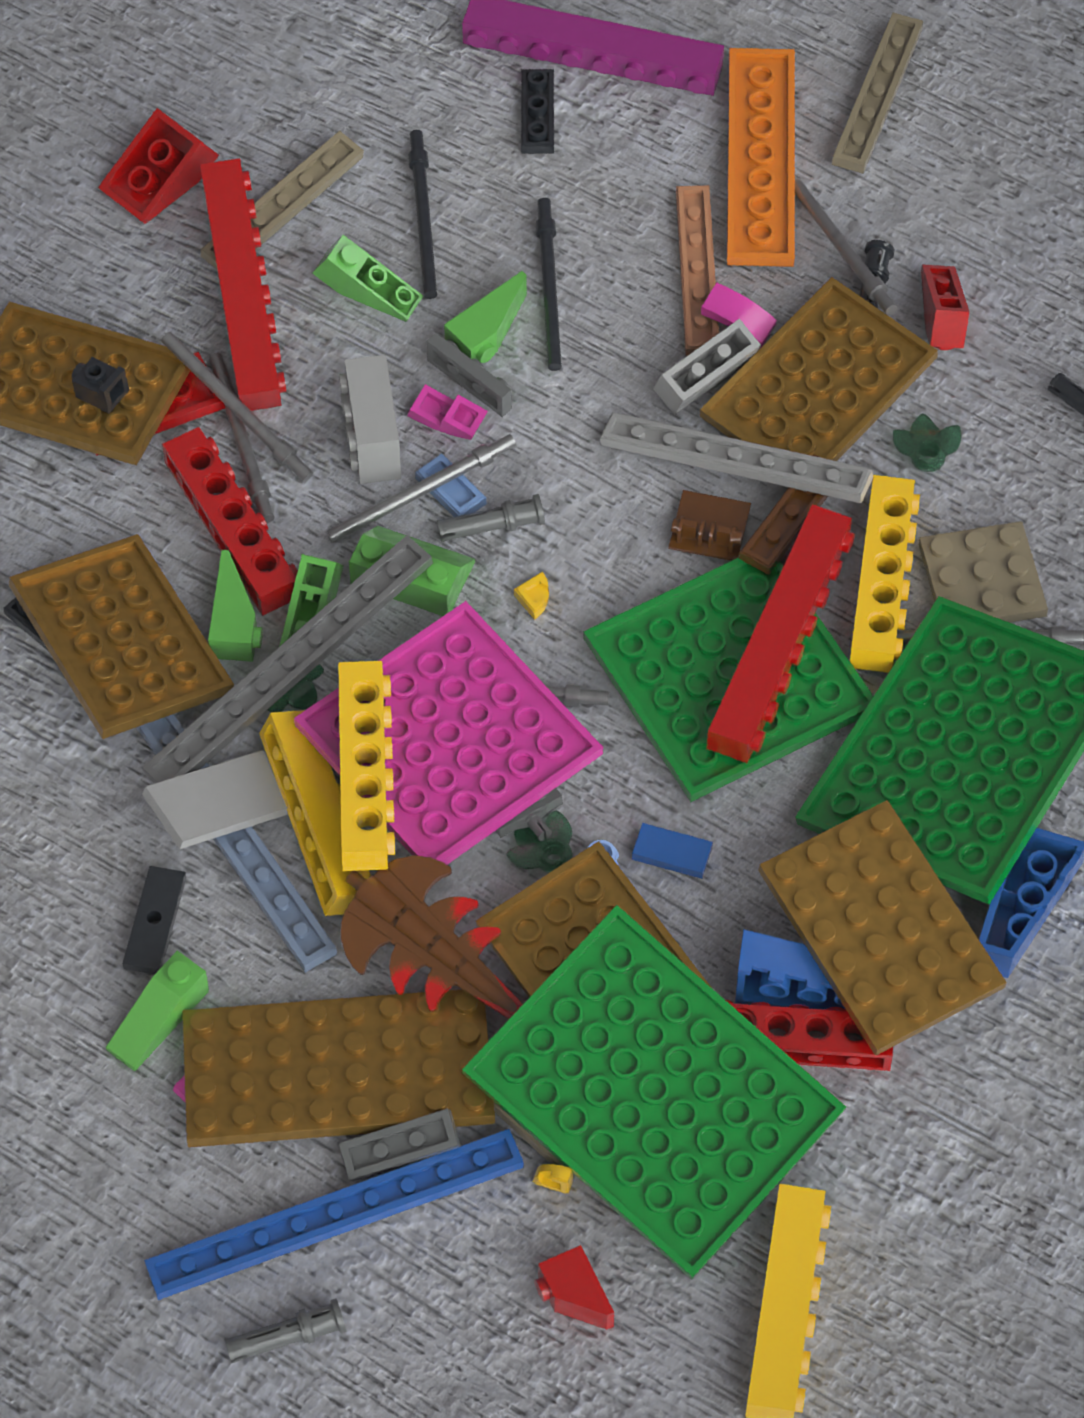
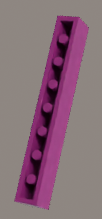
M470 0L462 22L463 44L534 58L539 61L563 64L568 67L596 71L601 74L625 77L634 81L649 82L663 87L692 91L696 94L714 96L723 68L724 45L507 0Z

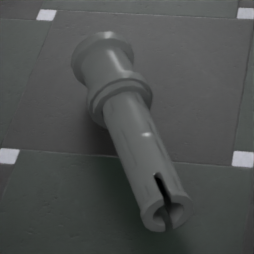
M535 494L532 499L514 503L507 500L501 503V507L437 520L440 540L445 542L454 538L502 528L515 531L518 526L536 522L539 525L545 524V517L540 496Z
M337 1298L330 1300L329 1305L308 1312L305 1309H301L298 1313H295L296 1317L224 1339L231 1363L304 1340V1343H314L316 1337L339 1331L341 1334L347 1332Z

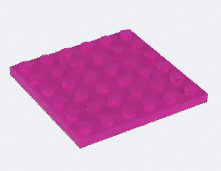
M467 601L378 660L382 661L383 675H390L391 697H384V706H391L392 728H385V737H392L393 759H385L386 768H393V791H386V800H394V823H387V829L390 832H394L395 838L411 855L431 857L448 865L603 755V746ZM337 688L296 716L294 723L299 731L340 775L339 688ZM362 701L360 703H369L370 701ZM362 732L360 734L367 735L371 732ZM363 763V764H361V765H362V766H370V765H372V764H371V763ZM367 794V795H363V796H361V797H363V798H370V797H373V795Z

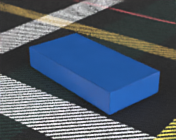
M642 823L632 852V860L703 879L713 848V842Z

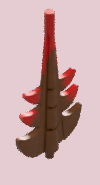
M412 855L389 862L387 870H378L374 876L372 875L368 879H365L357 871H352L347 876L345 882L357 892L345 910L341 921V941L347 959L358 974L364 975L367 964L374 953L385 944L391 943L395 947L391 954L389 969L392 983L398 995L404 993L406 984L417 970L425 966L431 969L425 985L426 1001L431 1012L436 1011L443 996L455 985L508 1019L523 1005L479 959L484 948L501 935L500 928L478 927L465 932L460 937L454 933L456 925L462 917L478 908V901L467 897H447L435 902L431 906L425 903L426 895L433 885L442 878L452 874L451 867L431 857Z

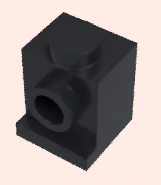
M91 357L86 364H77L72 372V384L76 398L108 414L129 392L125 369L120 366L116 369Z

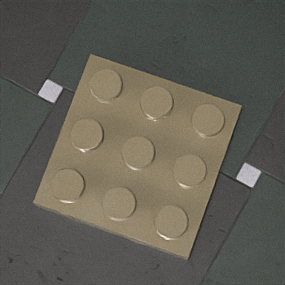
M1022 521L920 537L919 548L934 602L940 596L1009 623L1047 617L1048 607Z

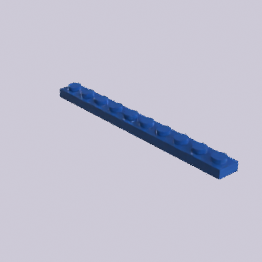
M510 1129L462 1145L459 1148L426 1158L144 1260L157 1299L161 1300L524 1168V1162Z

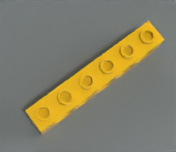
M873 475L850 654V663L855 669L889 673L893 667V660H897L902 653L903 639L896 637L897 630H904L907 609H900L901 601H908L910 580H904L903 577L904 572H911L914 551H907V544H914L917 523L910 522L911 515H918L920 494H913L915 484L913 479Z
M382 661L338 662L343 871L387 870L388 855H395L394 832H387V823H394V800H386V791H393V768H386L385 759H393L392 737H385V728H392L391 706H384V697H391L390 675H383ZM362 701H370L369 703H360ZM362 732H371L367 735L360 734ZM363 763H371L372 765H370V766H362L361 764H363ZM367 794L373 795V797L363 798L361 796ZM366 826L374 827L371 830H363L361 828Z

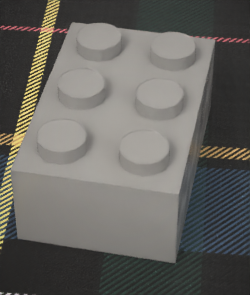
M386 355L344 359L345 373L339 374L342 410L343 415H345L346 438L350 449L351 471H358L360 484L401 479L399 436Z

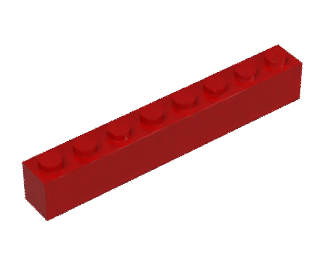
M240 158L200 164L238 397L251 411L282 406L280 393L287 391L284 372L277 373L275 366L276 363L282 362L279 343L271 342L270 334H276L274 314L266 313L265 305L271 304L269 285L261 284L260 276H267L264 256L256 255L255 248L262 247L259 227L252 228L250 219H257L254 199H247L246 191L252 190L249 170L242 171Z
M812 504L709 727L707 749L748 763L753 751H760L766 732L762 731L765 723H772L776 716L779 703L775 701L779 693H786L791 681L792 674L788 672L792 664L798 666L805 648V645H802V641L805 636H812L817 623V617L814 616L817 608L824 609L830 593V589L827 586L830 580H837L842 568L843 561L839 559L843 552L849 553L852 547L855 533L850 532L851 517Z

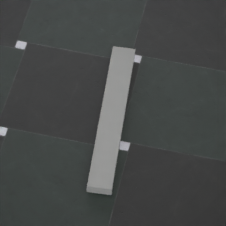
M612 412L600 436L602 446L857 503H862L873 479V471L870 468Z

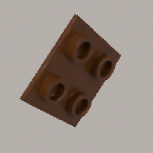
M683 490L677 516L672 522V535L668 549L729 561L738 558L751 503Z

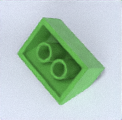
M376 526L363 533L349 560L350 584L406 535L381 526ZM410 537L432 557L433 564L393 599L444 616L452 611L475 564V559Z

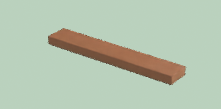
M709 185L676 186L686 356L719 334L718 322L701 315V307L716 284Z

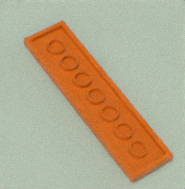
M729 48L727 265L794 267L795 49Z

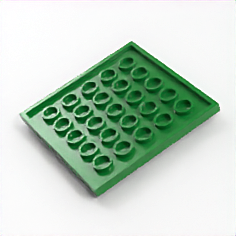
M736 558L583 631L584 641L690 802L857 721L873 698L871 691L815 613L814 616L817 617L815 629L811 637L805 636L802 641V645H805L802 658L798 666L792 664L788 672L792 674L791 681L786 693H779L775 701L779 703L773 722L765 723L762 731L766 732L760 751H753L748 763L707 749L709 727L783 569L780 561L770 575Z

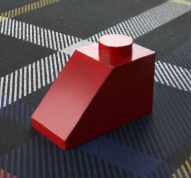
M581 1245L538 1263V1279H535L534 1283L542 1301L549 1300L554 1312L606 1330L614 1327V1310Z

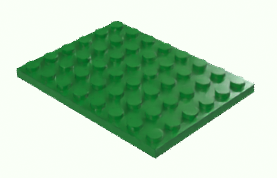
M938 596L795 816L797 825L821 834L888 800L943 886L990 904L1084 752V650Z
M618 905L608 913L462 1069V1073L561 1163L572 1169V1172L691 1280L846 1110V1106Z

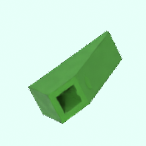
M342 235L327 250L312 273L337 293L405 322L410 318L423 298L421 293L345 235Z

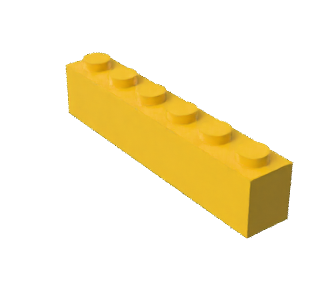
M305 710L271 712L259 732L277 785L287 806L290 821L324 915H342L349 903L354 899L357 891L345 882L347 876L352 871H343L340 784L336 782L332 766L295 726L294 718ZM357 870L365 879L372 876L369 870Z
M779 1184L745 1418H794V1412H803L806 1389L798 1388L800 1374L808 1375L811 1351L803 1349L805 1337L813 1338L816 1314L809 1313L810 1300L818 1301L821 1278L814 1277L815 1264L823 1265L826 1242L819 1241L820 1228L828 1229L831 1206L824 1205L826 1193L824 1190Z

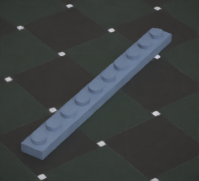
M174 714L136 727L155 755L184 731V728ZM206 763V764H205L203 767H201L200 769L209 767V764ZM252 826L213 839L304 972L337 955L336 946Z

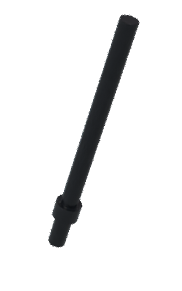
M413 130L410 132L411 151L408 154L409 168L413 170L423 291L425 298L434 299L437 297V285L426 175L429 160L428 152L424 150L423 132L421 130Z
M540 198L537 201L538 220L536 221V236L540 239L548 369L558 371L562 368L553 243V238L556 236V223L552 219L551 200L549 198Z

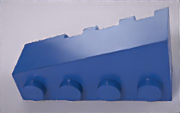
M1036 828L992 899L979 941L1003 977L1009 978L1083 864L1084 841Z
M743 929L735 1003L750 1005L754 1002H765L777 1007H789L800 1004L810 1009L826 1010L830 1007L845 1009L805 944Z

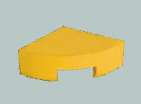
M543 572L514 589L515 598L534 620L544 612L549 601L548 580Z
M543 1164L537 1167L532 1182L542 1187L569 1194L573 1183L572 1169L566 1166Z

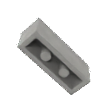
M738 319L664 372L653 390L670 411L676 415L744 366L758 351L761 344L743 322Z

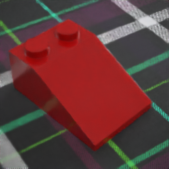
M156 108L98 188L146 224L199 183L202 179L200 164L215 162L219 154Z

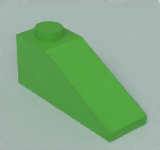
M521 271L444 324L445 340L453 341L460 351L470 359L474 358L480 363L488 362L498 351L527 296V275Z
M222 550L208 644L218 659L253 662L255 648L261 649L263 628L257 627L255 611L229 550Z
M302 554L279 647L336 598L344 565Z
M177 950L151 978L109 1041L106 1050L133 1071H136L183 1020L182 1011L192 1010L209 992L206 971Z

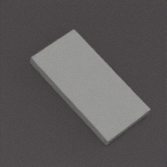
M265 749L145 786L142 793L179 849L288 815L287 806L277 785Z

